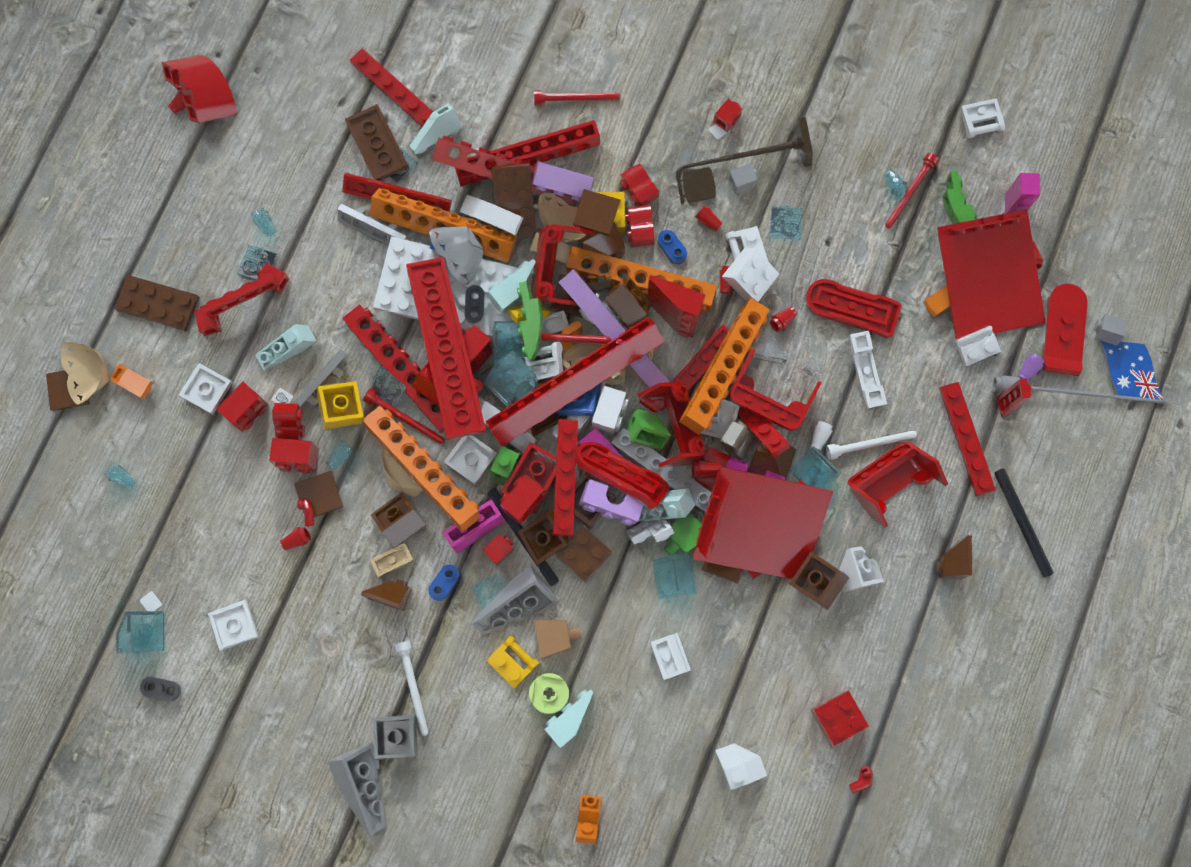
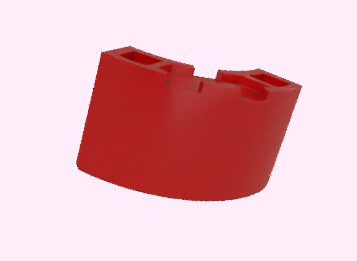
M195 55L162 62L165 81L171 83L176 90H181L184 94L182 99L190 121L201 123L237 114L230 87L220 69L211 59L204 55Z

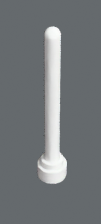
M909 431L844 446L830 444L826 445V452L829 460L838 459V456H841L843 453L915 438L917 432Z
M410 641L395 644L396 653L398 652L399 656L402 657L420 733L422 736H427L428 728L409 653H411L410 649L412 648Z

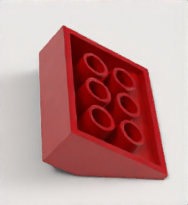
M650 275L647 299L651 302V307L680 336L693 338L701 318L706 294Z

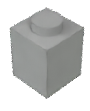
M747 164L731 170L728 179L734 193L737 194L756 187L759 177L756 169H753L751 164Z
M1105 314L1101 320H1097L1094 326V331H1096L1095 339L1117 346L1125 336L1127 320Z

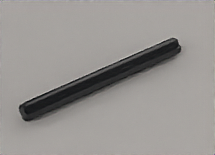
M1004 468L997 470L994 474L1042 576L1045 578L1053 575V569Z
M492 488L487 492L488 496L533 560L518 533L523 528L522 525L518 524L502 510L500 506L502 496L496 488ZM546 560L536 565L551 587L559 582V579Z

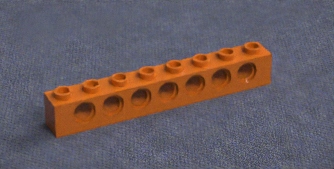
M379 188L371 199L369 215L428 236H430V230L438 227H468L483 247V255L506 263L514 255L518 236L494 228L492 225L479 223L474 219H468L459 216L457 213L444 211L439 207H433L424 204L422 201L409 199L404 195L394 194L386 189Z
M574 246L571 248L566 265V273H570L574 269L579 276L587 278L588 281L592 282L598 276L605 275L606 278L611 276L613 283L611 287L622 280V278L618 277V274L625 273L630 276L646 297L650 275L706 294L702 312L711 310L717 288L715 284ZM585 263L591 264V267L585 269L582 267V265ZM602 268L609 269V272L603 274L600 272V270ZM644 278L645 282L638 283L636 282V279Z
M752 297L742 305L679 420L680 423L697 434L703 430L707 431L712 425V416L716 415L720 410V401L724 400L728 395V386L732 385L736 380L737 375L735 373L744 365L745 361L743 358L750 353L753 348L751 343L760 335L758 330L768 320L766 315L769 309Z
M381 406L377 407L362 419L365 428L463 533L480 518L479 506L473 500L470 502L466 498V492L461 487L457 488L454 485L455 481L453 478L441 471L442 467L437 461L433 462L429 458L430 455L425 448L420 449L418 447L417 440L412 435L408 436L405 433L406 429L400 422L396 423L393 420L394 416L388 409L384 410ZM390 426L389 429L382 430L384 427ZM402 439L399 443H394L395 440ZM414 452L413 455L406 456L407 453ZM420 465H426L425 468L418 469ZM433 478H439L436 482H430ZM445 491H451L447 496L442 495ZM459 504L464 505L461 509H455Z

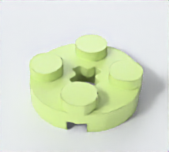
M546 673L537 677L532 682L529 698L538 711L553 714L562 710L567 704L569 688L560 676ZM548 688H552V692H555V696H551L550 699H547V696L544 695V691H547Z

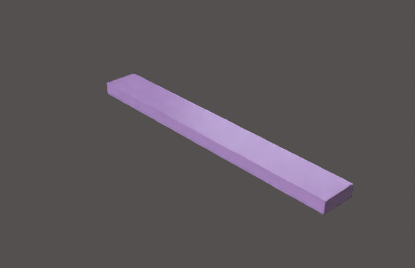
M574 269L559 281L560 285L604 336H608L613 340L626 331ZM647 354L629 364L649 388L657 383L670 382Z

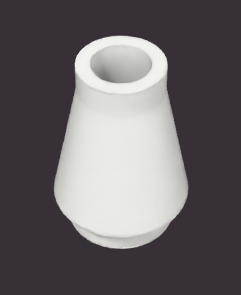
M818 421L817 425L814 426L810 447L822 450L833 432L831 430L833 426Z

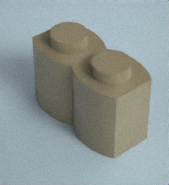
M732 421L720 443L725 447V451L729 455L742 460L754 440L751 437L752 434L747 430V425L740 421L737 423Z

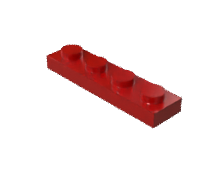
M272 273L263 274L256 281L247 282L235 291H228L218 299L209 300L202 308L205 314L212 318L279 286Z
M722 324L677 374L673 381L685 385L689 392L706 373L729 329Z
M1027 378L1019 379L997 398L1001 417L1009 416L1031 398L1032 388L1028 384Z
M739 407L738 419L747 425V429L773 458L790 448L786 439L768 420Z

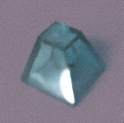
M126 611L116 633V654L165 651L164 611Z

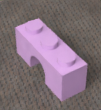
M591 479L586 483L579 505L584 506V510L600 512L605 518L613 519L614 517L620 519L622 524L629 526L639 521L644 505L642 501L626 493L622 496L620 504L615 505L610 503L606 497L607 485Z

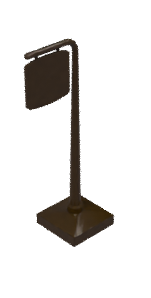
M806 117L798 119L797 138L791 142L680 166L676 171V179L681 204H684V197H686L688 203L716 197L715 182L710 167L683 172V179L680 180V171L685 168L788 149L799 150L804 166H812L813 149ZM682 181H683V186H684L685 195H683V191H682V186H681V182H682Z

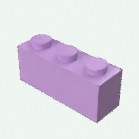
M537 161L532 184L536 185L535 189L546 191L547 188L554 190L553 194L564 197L566 193L572 195L571 199L580 201L584 189L590 191L594 177Z

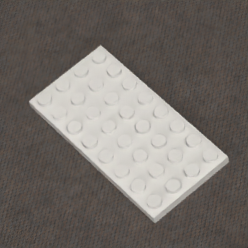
M391 236L373 309L419 320L406 264L441 258L443 256L439 255L436 250L429 249L430 246ZM444 258L461 330L471 329L475 325L490 338L521 345L522 339H520L518 333L520 323H515L507 314L508 310L501 314L487 297L491 285L496 282L501 283L509 272L513 271L514 273L519 268L482 259L473 280L468 285H465L450 273L446 258ZM453 263L455 269L457 270L458 264ZM533 271L531 272L527 280V282L530 284V289L532 285ZM461 274L462 277H465V279H467V274ZM472 285L482 287L485 293L484 315L482 320L476 324L469 323L464 317L465 294L468 287ZM472 294L471 297L477 299L478 295ZM518 298L516 304L512 307L523 305V300ZM471 312L470 315L476 317L477 313Z

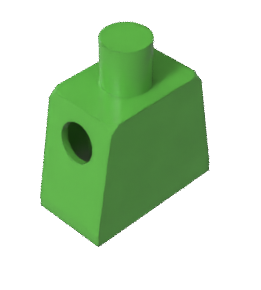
M641 408L635 410L627 423L631 441L662 450L671 437V434L657 415L645 412Z
M502 446L490 469V480L504 486L522 454Z
M690 512L685 518H677L671 526L674 534L668 538L670 542L664 550L671 557L679 549L685 555L696 548L699 534L698 528H701L702 524Z

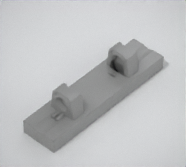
M341 204L338 208L339 222L388 246L391 236L406 240V236L397 231L398 225L391 223L387 227L365 215L366 209L362 207L355 211Z
M342 349L339 350L292 403H298L300 407L307 401L314 407L318 400L312 393L331 372L337 378H341L344 372L338 365L347 354Z

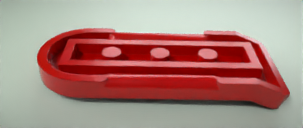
M820 279L812 283L807 290L805 298L806 305L813 314L878 334L884 338L893 336L901 310V304L891 298L844 286L829 279Z
M1070 283L1061 284L1048 297L1045 343L1042 353V359L1045 361L1042 369L1046 372L1079 376L1083 370L1082 359L1088 300L1085 292L1077 285Z
M586 442L577 449L575 461L582 470L642 501L650 510L659 505L669 489V484L657 473L641 468L611 452V449L599 443Z

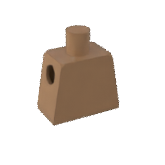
M534 620L541 659L570 650V640L582 639L580 627L568 629L567 620Z

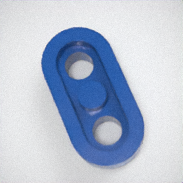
M670 230L662 231L658 236L659 247L673 264L684 263L687 258V250L674 232ZM664 237H670V240L666 241ZM680 251L681 255H676L675 252Z
M451 564L442 567L429 586L428 592L432 599L436 601L446 599L459 580L460 572L457 567ZM447 571L453 572L452 577H446ZM437 587L442 589L440 594L435 593Z

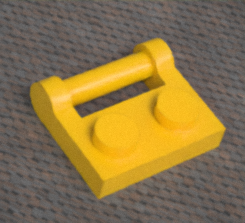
M512 635L486 660L514 689L539 664L536 659L533 660L515 642V638ZM508 647L528 665L525 670L505 651Z

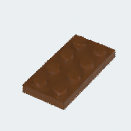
M378 104L345 119L374 180L381 181L409 168Z
M530 163L492 167L496 206L523 217L516 234L518 236L517 240L534 238L537 230Z
M127 275L114 309L125 314L187 331L199 296Z

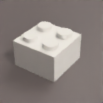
M744 248L722 277L745 301L750 297L759 301L778 277L779 273L757 249Z
M607 386L603 387L592 420V430L597 428L601 433L614 437L615 432L619 433L622 426L621 414L625 415L628 407L626 392Z

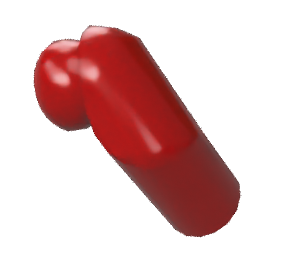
M642 397L639 402L652 412L662 411L666 408V403L662 398L651 400L648 397Z
M306 498L298 500V509H304L305 526H314V510L310 500Z
M863 766L860 770L858 781L849 784L853 794L870 786L873 777V771L870 767Z

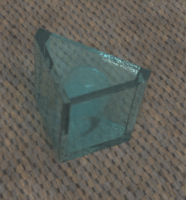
M494 321L492 329L494 367L522 359V356H524L522 351L524 344L518 333L520 323L516 324L515 321Z
M814 446L789 470L799 481L802 480L806 485L827 489L841 475V472Z
M671 555L653 560L658 599L697 594L691 555Z

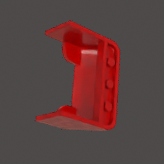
M555 224L544 226L540 230L538 237L536 262L531 285L532 298H539L543 302L579 306L575 301L554 298L555 288L552 285L557 246L562 240L564 232L593 235V231L581 227Z
M752 348L729 393L730 400L734 404L788 431L797 430L822 382H817L806 404L793 401L787 407L753 390L755 386L753 379L745 375L755 353V349Z
M680 382L657 383L638 393V398H664L681 453L659 463V468L692 465V462L700 460L705 452V445L700 433H695L679 422L690 402L686 386Z
M903 442L853 475L848 480V485L869 516L886 528L888 524L883 514L886 512L887 506L884 501L912 482L918 485H927L935 479L944 486H947L948 482L937 459L913 443Z

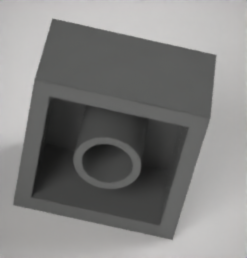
M416 715L372 718L374 759L418 756Z

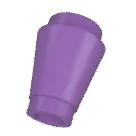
M1031 353L1030 356L1026 357L1018 377L1020 379L1027 378V381H1029L1043 368L1045 361L1038 355Z

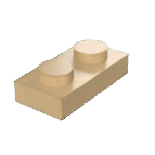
M405 542L370 559L378 578L414 561Z

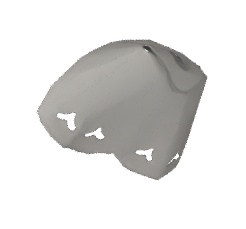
M438 227L430 230L431 242L438 254L446 258L450 273L458 281L468 285L473 280L484 254L483 247L468 227ZM440 244H445V251L443 250V247L440 246ZM453 263L458 264L457 270L455 269ZM461 274H467V279H465V277H462Z

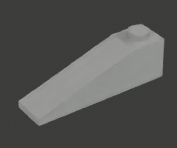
M530 566L509 582L472 621V625L483 635L506 627L510 622L516 620L518 622L523 621L524 617L534 613L535 616L542 614L558 602L543 578Z
M366 744L330 760L328 764L334 780L367 835L371 836L386 827L383 801L380 800L379 788H382L381 781H378L377 769H380L379 760L374 759L373 744Z

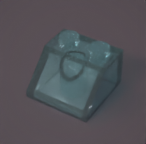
M513 350L496 362L484 381L485 385L506 407L538 387L536 374Z

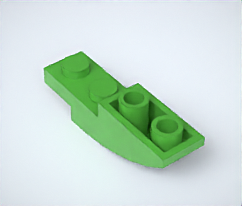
M950 171L946 178L948 190L945 191L942 198L952 224L977 219V214L973 210L972 204L965 205L966 196L962 194L961 189L963 186L962 178L959 177L958 171Z
M527 281L519 282L520 288H517L519 299L523 300L524 307H521L523 318L527 320L520 322L518 333L520 339L523 338L525 345L522 346L523 355L532 361L535 360L541 343L543 311L541 300L539 298H532L530 284Z

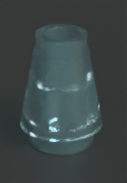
M888 169L883 174L891 194L899 197L908 190L907 182L893 169Z
M260 208L251 214L252 221L267 237L276 232L267 210L265 211L264 208Z
M341 441L336 444L326 463L336 470L337 467L352 456L354 449L346 442Z
M112 464L105 474L108 481L131 489L136 482V479L121 465Z

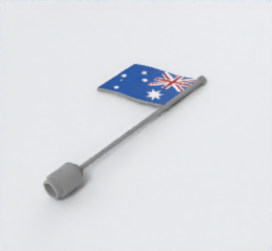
M1099 340L1105 353L1109 376L1117 395L1031 386L1032 390L1162 403L1163 406H1167L1169 402L1168 398L1162 397L1157 385L1148 349L1145 344L1120 342L1116 346ZM1003 375L995 377L992 385L993 392L1002 395L1020 378Z

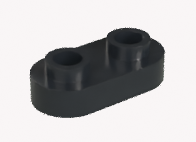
M478 285L468 287L465 294L464 317L472 324L479 323L484 315L485 293L482 287ZM472 294H477V295H478V298H477V299H473V298L471 297V295H472ZM471 312H476V313H477V316H476V317H472V316L470 315V313H471Z
M147 677L142 680L140 691L146 697L164 701H175L181 694V687L174 681ZM152 683L155 685V689L153 691L150 690V685ZM170 688L174 689V693L172 695L169 694Z

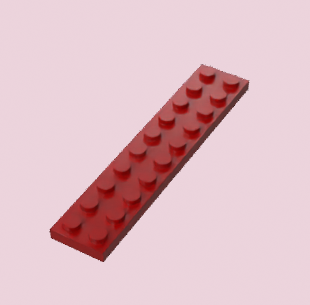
M444 257L406 264L446 438L450 440L486 432V427Z

